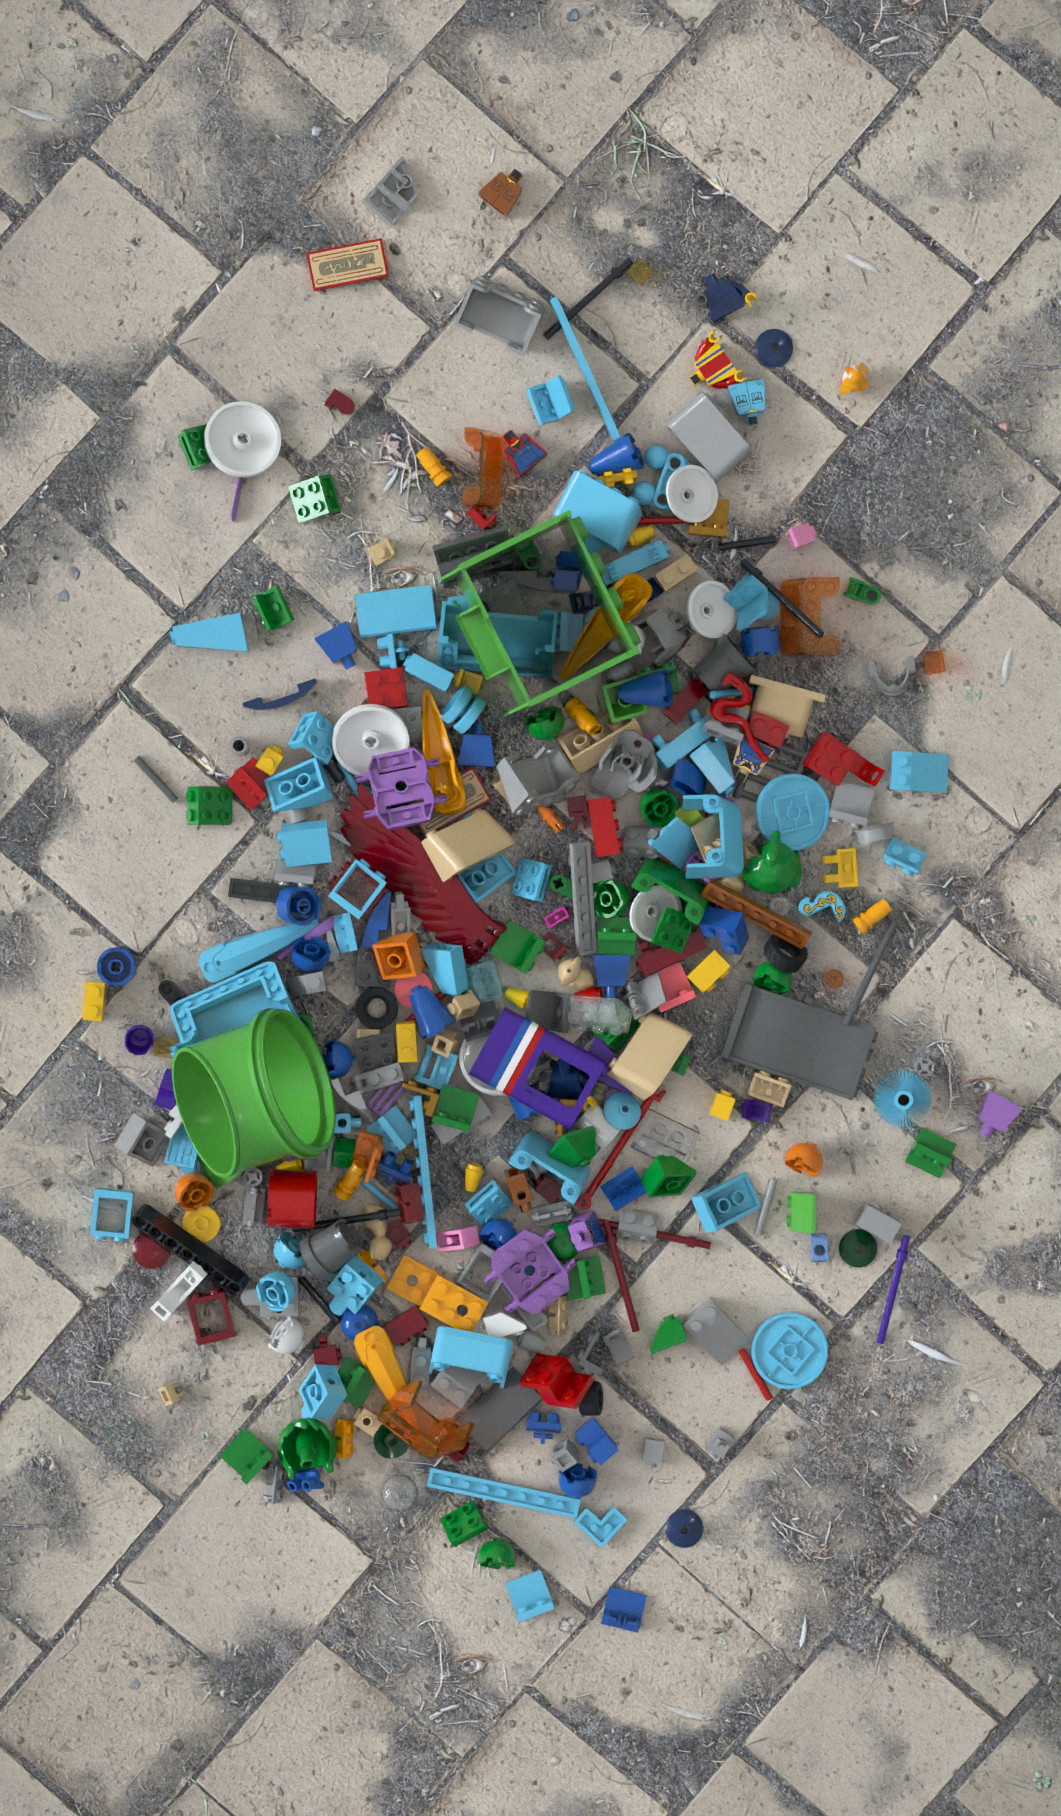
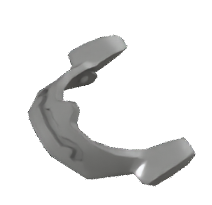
M908 656L904 681L900 685L892 684L887 686L879 678L875 661L869 660L867 666L868 676L875 679L877 688L887 696L902 694L909 685L910 674L916 672L914 657Z

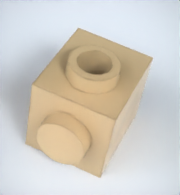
M366 1406L363 1409L359 1408L353 1417L356 1419L354 1425L371 1436H374L384 1421L383 1417Z

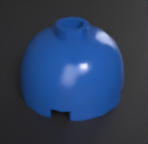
M311 936L312 940L304 939V937L295 940L292 948V960L295 966L307 973L321 971L326 967L330 959L331 950L328 949V943L315 936Z
M328 1040L324 1045L327 1051L326 1054L322 1053L330 1079L341 1078L354 1066L355 1058L345 1043Z
M506 1218L503 1220H490L479 1233L481 1240L495 1250L518 1235L513 1227V1223Z
M369 1305L363 1306L356 1314L347 1309L341 1319V1329L344 1335L352 1341L355 1340L358 1333L372 1326H379L378 1315Z
M576 1463L563 1472L559 1470L558 1480L561 1490L573 1499H579L590 1494L597 1481V1472L592 1467L588 1466V1469L581 1468L583 1464Z

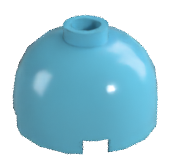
M283 1232L274 1245L276 1260L284 1269H299L306 1265L299 1246L302 1238L297 1236L295 1239L290 1237L292 1233Z
M270 1272L260 1279L256 1286L259 1300L269 1305L268 1309L277 1312L283 1311L293 1302L296 1287L292 1279L285 1273Z

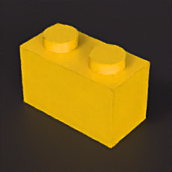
M713 950L687 975V978L702 993L705 991L709 993L716 986L714 982L719 977L723 979L730 972L728 970L730 965Z
M86 981L82 1020L104 1021L107 990L105 982Z
M416 1020L396 1021L398 1063L417 1062Z
M723 1089L720 1092L715 1091L708 1113L728 1121L736 1100L732 1097L733 1094Z

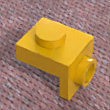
M461 668L460 672H456L453 683H455L457 689L465 684L473 690V694L478 695L484 677Z
M275 744L273 746L268 745L256 767L273 776L286 754L283 753L281 747Z

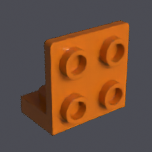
M361 1129L352 1163L354 1160H357L367 1167L364 1182L368 1183L369 1178H374L384 1143H381L383 1136Z

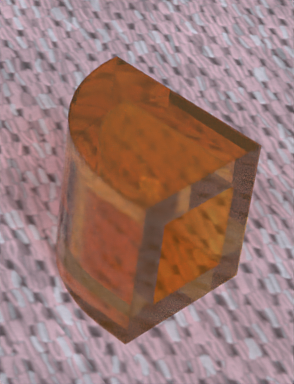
M942 650L922 652L925 675L946 672Z

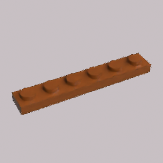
M713 879L709 880L701 893L702 897L726 910L742 912L745 920L800 949H803L811 937L812 931Z

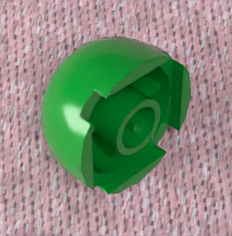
M557 707L541 709L537 711L539 715L532 717L531 714L525 719L529 733L538 740L551 742L557 739V735L564 728V716L561 708L557 710Z
M653 788L642 795L639 801V812L641 817L650 826L664 827L676 816L675 811L676 808L678 809V802L676 797L669 791L662 788Z
M602 880L593 887L594 911L597 915L605 918H614L623 914L627 909L629 893L622 883L616 880Z
M765 961L756 968L752 980H755L754 984L763 990L771 992L774 989L778 990L777 994H786L789 992L792 976L791 973L782 972L771 965L769 961Z
M568 1222L555 1223L548 1229V1231L553 1229L556 1236L547 1241L548 1243L546 1244L558 1260H568L579 1253L576 1250L575 1244L571 1241V1234L568 1229L570 1223Z
M493 1538V1541L486 1542L479 1549L477 1564H480V1566L492 1569H500L503 1566H506L505 1569L515 1568V1551L510 1544L504 1542L503 1538Z

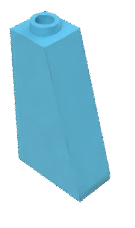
M241 613L173 626V631L170 632L172 643L176 642L178 647L238 652L249 651Z

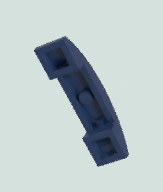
M314 678L297 684L299 692L263 704L261 697L242 704L245 708L255 710L280 708L305 696L317 684V681Z

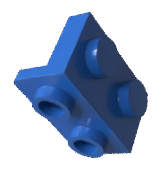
M633 1166L600 1186L615 1211H618L646 1193L643 1183Z

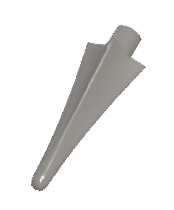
M330 929L326 932L328 949L331 950L329 963L333 964V969L335 970L341 968L340 961L343 959Z

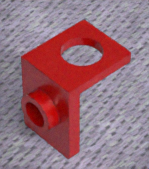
M861 755L857 756L849 769L855 776L874 787L877 786L885 773V770L875 766ZM878 772L877 777L872 780V776Z

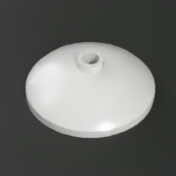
M686 465L675 470L670 476L666 487V497L670 509L679 519L689 523H697L706 520L714 512L718 501V490L709 472L696 465Z
M706 581L698 584L691 591L687 601V616L691 626L698 634L710 639L720 638L724 633L728 634L737 619V611L724 601V595L730 590L720 582Z
M654 885L648 892H639L630 908V923L634 932L640 938L651 942L664 907L667 906L682 913L679 897L660 885Z

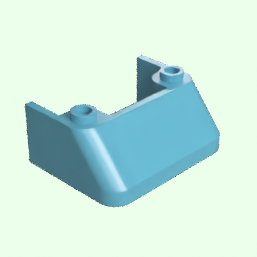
M683 795V810H705L710 814H719L721 848L708 851L706 863L687 864L686 879L737 877L741 875L744 861L740 807L717 795Z
M444 1326L438 1327L428 1373L432 1374L433 1369L444 1371L449 1366H455L487 1373V1377L492 1382L500 1383V1388H504L513 1342L508 1339Z

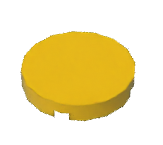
M202 1205L197 1208L198 1211H187L184 1214L182 1227L201 1242H208L219 1232L221 1226L220 1217L211 1206L203 1207Z

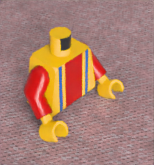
M714 329L699 346L694 357L696 361L694 366L697 372L689 376V379L694 386L705 381L708 387L728 389L729 385L746 381L748 377H741V373L745 369L739 371L735 369L717 342L722 338V335L716 338L714 332L717 329Z

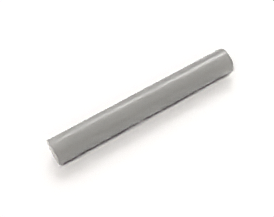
M770 1178L754 1234L762 1236L778 1180Z

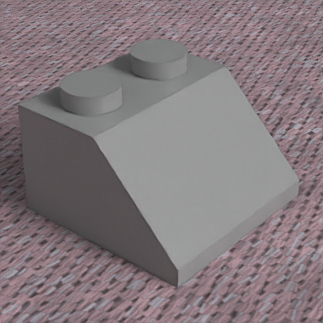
M133 1113L114 1146L126 1155L153 1167L169 1138L165 1136L166 1131L164 1128Z

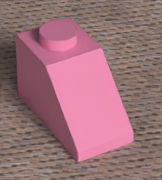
M809 523L794 527L786 532L793 551L815 542L814 537L817 536L813 525L809 526Z
M477 1225L436 1232L438 1252L465 1249L479 1245Z

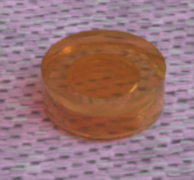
M831 969L826 972L824 981L828 987L838 988L843 984L844 976L841 971Z

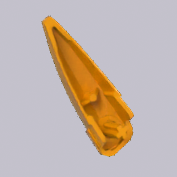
M633 572L625 575L613 586L624 608L618 611L624 625L638 614L652 595L651 585L639 574ZM599 606L579 636L559 676L564 680L589 661L614 637Z
M429 688L423 690L422 696L423 756L427 760L435 758L439 760L440 766L427 769L432 794L435 796L446 794L448 802L436 804L435 809L442 815H451L461 812L465 808L467 803L463 779L459 772L446 725L440 719L441 712Z
M372 1326L358 1333L354 1344L356 1353L363 1366L367 1368L370 1377L402 1424L407 1427L416 1441L422 1439L413 1398L390 1336L380 1326Z

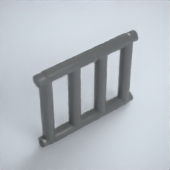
M755 740L761 744H765V741L763 740ZM783 743L780 748L775 746L777 750L800 758L798 768L794 769L771 759L765 765L786 774L803 775L806 767L802 763L810 751L805 750L803 752ZM751 773L747 777V779L764 786L771 781ZM747 779L745 783L738 781L733 797H742L756 803L758 795L744 790Z

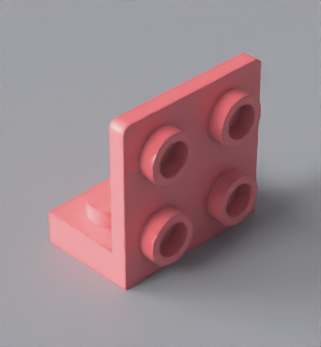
M680 962L657 971L667 1001L658 1007L660 1012H664L696 997Z

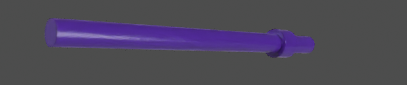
M903 1235L900 1248L897 1249V1261L876 1341L879 1344H884L904 1261L908 1257L909 1251L907 1249L910 1236Z

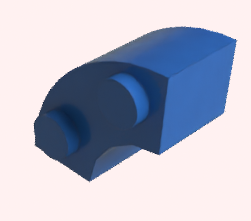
M560 551L559 555L556 556L557 568L555 573L551 575V585H554L553 589L577 591L583 573L572 552Z
M677 759L673 767L669 787L677 790L682 796L704 795L706 778L690 761Z

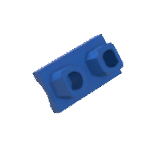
M388 1151L384 1157H381L377 1169L382 1170V1176L388 1178L386 1184L390 1185L392 1180L397 1183L400 1180L409 1182L413 1172V1161L404 1159L401 1165L395 1163L397 1155L391 1151Z
M531 1412L529 1421H527L526 1431H534V1438H541V1444H545V1439H553V1434L551 1433L561 1434L562 1424H560L559 1414H549L548 1423L540 1422L541 1413Z
M315 1468L297 1470L295 1479L287 1482L291 1492H297L298 1490L311 1491L324 1487V1483L320 1480L319 1470Z

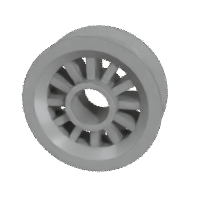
M895 822L853 831L857 833L859 841L857 846L898 837L894 834L892 824Z

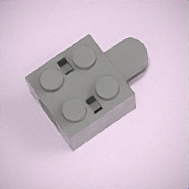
M872 1201L870 1204L865 1202L854 1221L859 1227L891 1244L894 1237L902 1241V1236L897 1234L898 1231L911 1238L915 1236L901 1227L902 1224L898 1221L900 1218L890 1211L887 1214L882 1212L883 1208Z
M288 1275L295 1284L296 1294L293 1302L283 1311L276 1312L268 1309L269 1305L259 1300L256 1287L244 1289L241 1294V1302L245 1306H260V1317L299 1316V1275Z

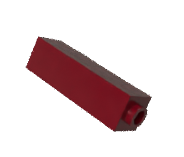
M691 930L681 954L665 947H660L651 952L646 940L638 943L643 956L637 958L638 963H635L639 974L644 973V976H647L708 948L700 930L695 932Z

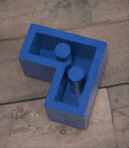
M707 907L700 921L702 936L720 939L723 952L741 955L749 939L744 914L742 912Z
M593 1416L575 1431L577 1435L575 1439L582 1447L584 1445L587 1446L588 1456L595 1464L598 1462L602 1465L618 1451V1445Z

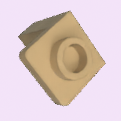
M387 538L367 549L376 567L395 557L394 551L397 550L392 540L388 541Z

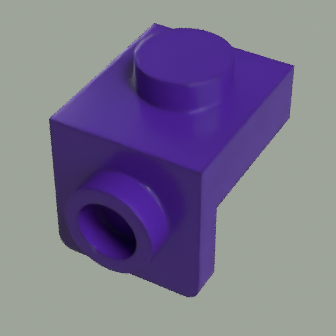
M745 1099L741 1105V1118L769 1123L773 1104Z

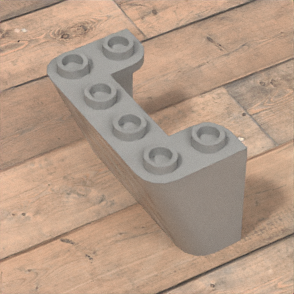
M486 276L475 277L470 284L453 325L469 332L476 329L507 343L506 349L524 356L544 314V303L536 299L532 301L519 291L512 292L504 284L498 283L497 285L490 282L491 279Z
M701 392L666 424V427L678 440L680 439L704 466V469L713 477L715 483H718L751 454L753 444L746 436L744 438L741 437L738 433L740 431L733 422L729 423L726 420V413L720 407L717 409L713 405V402H715L708 393L704 395Z
M557 742L543 746L532 758L515 762L519 755L514 754L504 757L497 765L512 814H517L518 816L529 810L533 812L539 807L543 806L546 808L552 803L556 802L559 804L567 798L566 795L576 788V784L581 780Z

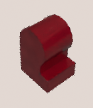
M335 388L324 404L330 410L335 406L344 416L351 415L355 410L354 402Z

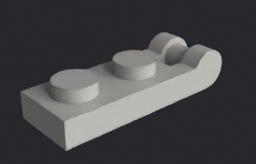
M401 1062L350 1077L351 1083H354L355 1086L354 1092L361 1090L362 1095L406 1081ZM366 1080L367 1086L363 1087L361 1081Z

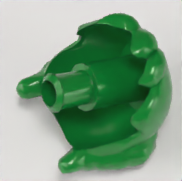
M773 831L771 841L758 847L760 856L751 857L748 866L746 867L745 865L742 872V877L747 882V886L753 889V891L767 894L783 892L788 888L796 887L801 882L802 865L799 851L792 850L786 844L781 843L780 832Z
M302 1418L284 1427L280 1434L277 1454L290 1480L295 1479L297 1470L316 1468L323 1465L327 1473H332L334 1471L333 1464L337 1454L338 1441L331 1434L328 1427L320 1420Z

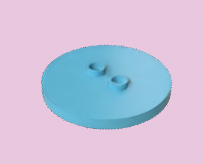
M784 774L771 780L759 794L755 807L756 823L760 833L768 842L771 841L773 831H779L781 843L786 844L792 850H801L814 844L825 832L830 818L828 817L830 804L824 789L812 778L801 774Z
M783 1312L768 1318L757 1329L751 1346L752 1360L758 1373L768 1383L783 1389H797L812 1383L822 1373L828 1359V1343L824 1332L814 1320L800 1313Z

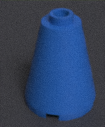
M629 432L591 458V463L589 464L591 473L599 477L604 476V472L612 471V474L622 473L623 469L631 468V471L643 469L644 461L639 447H636L634 444L636 441L632 434Z
M662 669L622 683L621 687L618 688L619 698L623 699V702L665 708L671 707L672 705L669 702L673 701L672 682L667 680L666 676L670 675L668 669Z
M419 984L411 989L412 993L409 994L423 1040L447 1029L446 1025H453L456 1022L454 1017L427 986L422 987Z

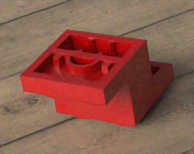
M536 1353L519 1380V1384L524 1388L536 1389L546 1405L577 1409L594 1379L591 1375L576 1373L566 1357Z

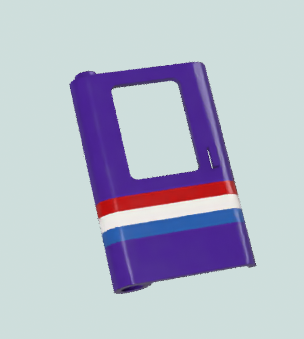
M505 1007L473 1064L469 1075L570 1130L599 1076L604 1077L608 1067L605 1066L607 1062ZM543 1051H547L589 1074V1080L574 1107L569 1108L527 1085L526 1081Z

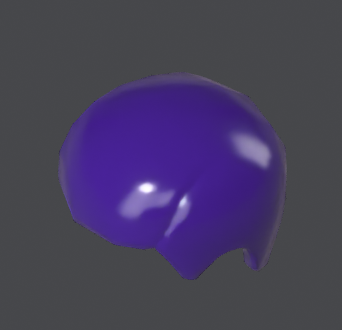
M142 1024L134 1025L126 1032L125 1047L129 1053L144 1055L153 1046L154 1035L149 1027Z

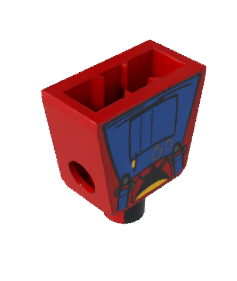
M510 430L503 436L509 444L504 449V452L519 478L548 456V453L526 433L518 438Z

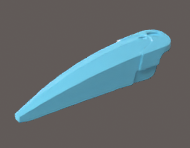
M314 919L309 925H281L213 945L201 953L198 963L206 980L209 982L224 981L281 952L294 943L295 940L311 931L320 922L318 919Z

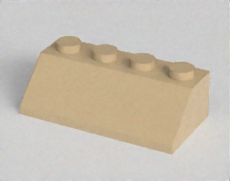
M607 709L594 716L601 724V728L594 735H589L579 726H576L559 736L557 740L578 775L599 763L604 752L618 734L634 730L645 736L635 717L612 723Z

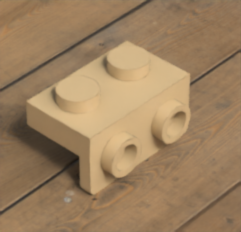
M760 1071L759 1074L754 1073L747 1095L783 1108L789 1090L792 1085L788 1084L789 1081L780 1077L777 1080L770 1078L771 1074Z

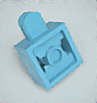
M355 1255L344 1265L327 1288L334 1295L329 1304L330 1310L336 1315L344 1314L347 1309L356 1314L367 1304L384 1282V1279Z
M315 1364L298 1389L305 1404L302 1408V1417L330 1420L347 1396L335 1365Z

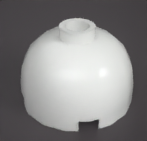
M285 1316L288 1318L285 1321L281 1319L270 1335L272 1343H268V1347L279 1354H291L296 1350H300L304 1344V1329L301 1323L292 1316Z

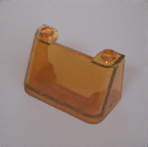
M465 427V442L470 447H474V451L479 452L478 486H468L463 491L462 507L463 509H496L501 504L503 438L496 432Z

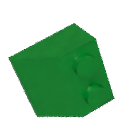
M659 1155L641 1177V1181L648 1197L678 1196L684 1192L697 1172L673 1155Z

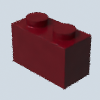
M415 1304L386 1323L384 1328L396 1346L399 1344L404 1346L411 1341L410 1337L414 1334L419 1336L424 1333L429 1323Z

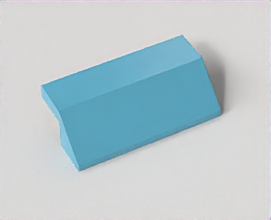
M431 585L355 594L360 638L436 629Z

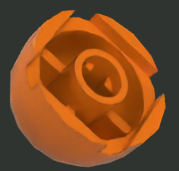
M807 1141L806 1143H797L790 1147L784 1161H786V1166L801 1174L802 1171L808 1172L807 1176L817 1177L822 1169L823 1156L814 1143Z
M197 1172L185 1174L178 1180L175 1186L176 1200L186 1211H198L197 1208L202 1205L203 1207L207 1206L214 1195L212 1183L206 1176Z

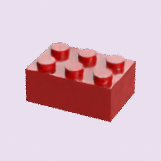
M610 797L587 800L596 858L620 854L619 850L623 849L621 838H617L616 833L620 829L618 819H614L613 812L616 811L615 800H611Z

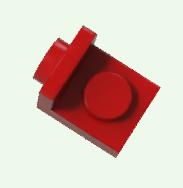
M472 508L467 513L483 531L486 528L491 529L497 523L495 521L497 518L495 513L487 521L484 520L486 516L480 509L475 510Z

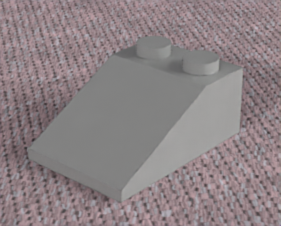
M710 1297L682 1322V1326L720 1365L749 1340Z
M449 1366L448 1369L438 1372L430 1386L462 1408L486 1373Z

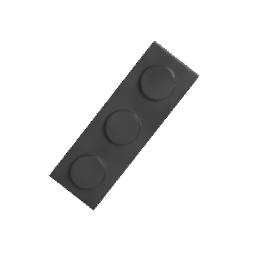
M230 878L228 897L276 903L281 889L288 886Z

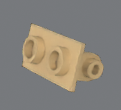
M566 1295L559 1297L549 1304V1313H555V1317H549L548 1330L550 1334H557L558 1336L567 1334L569 1327L567 1320L569 1302Z

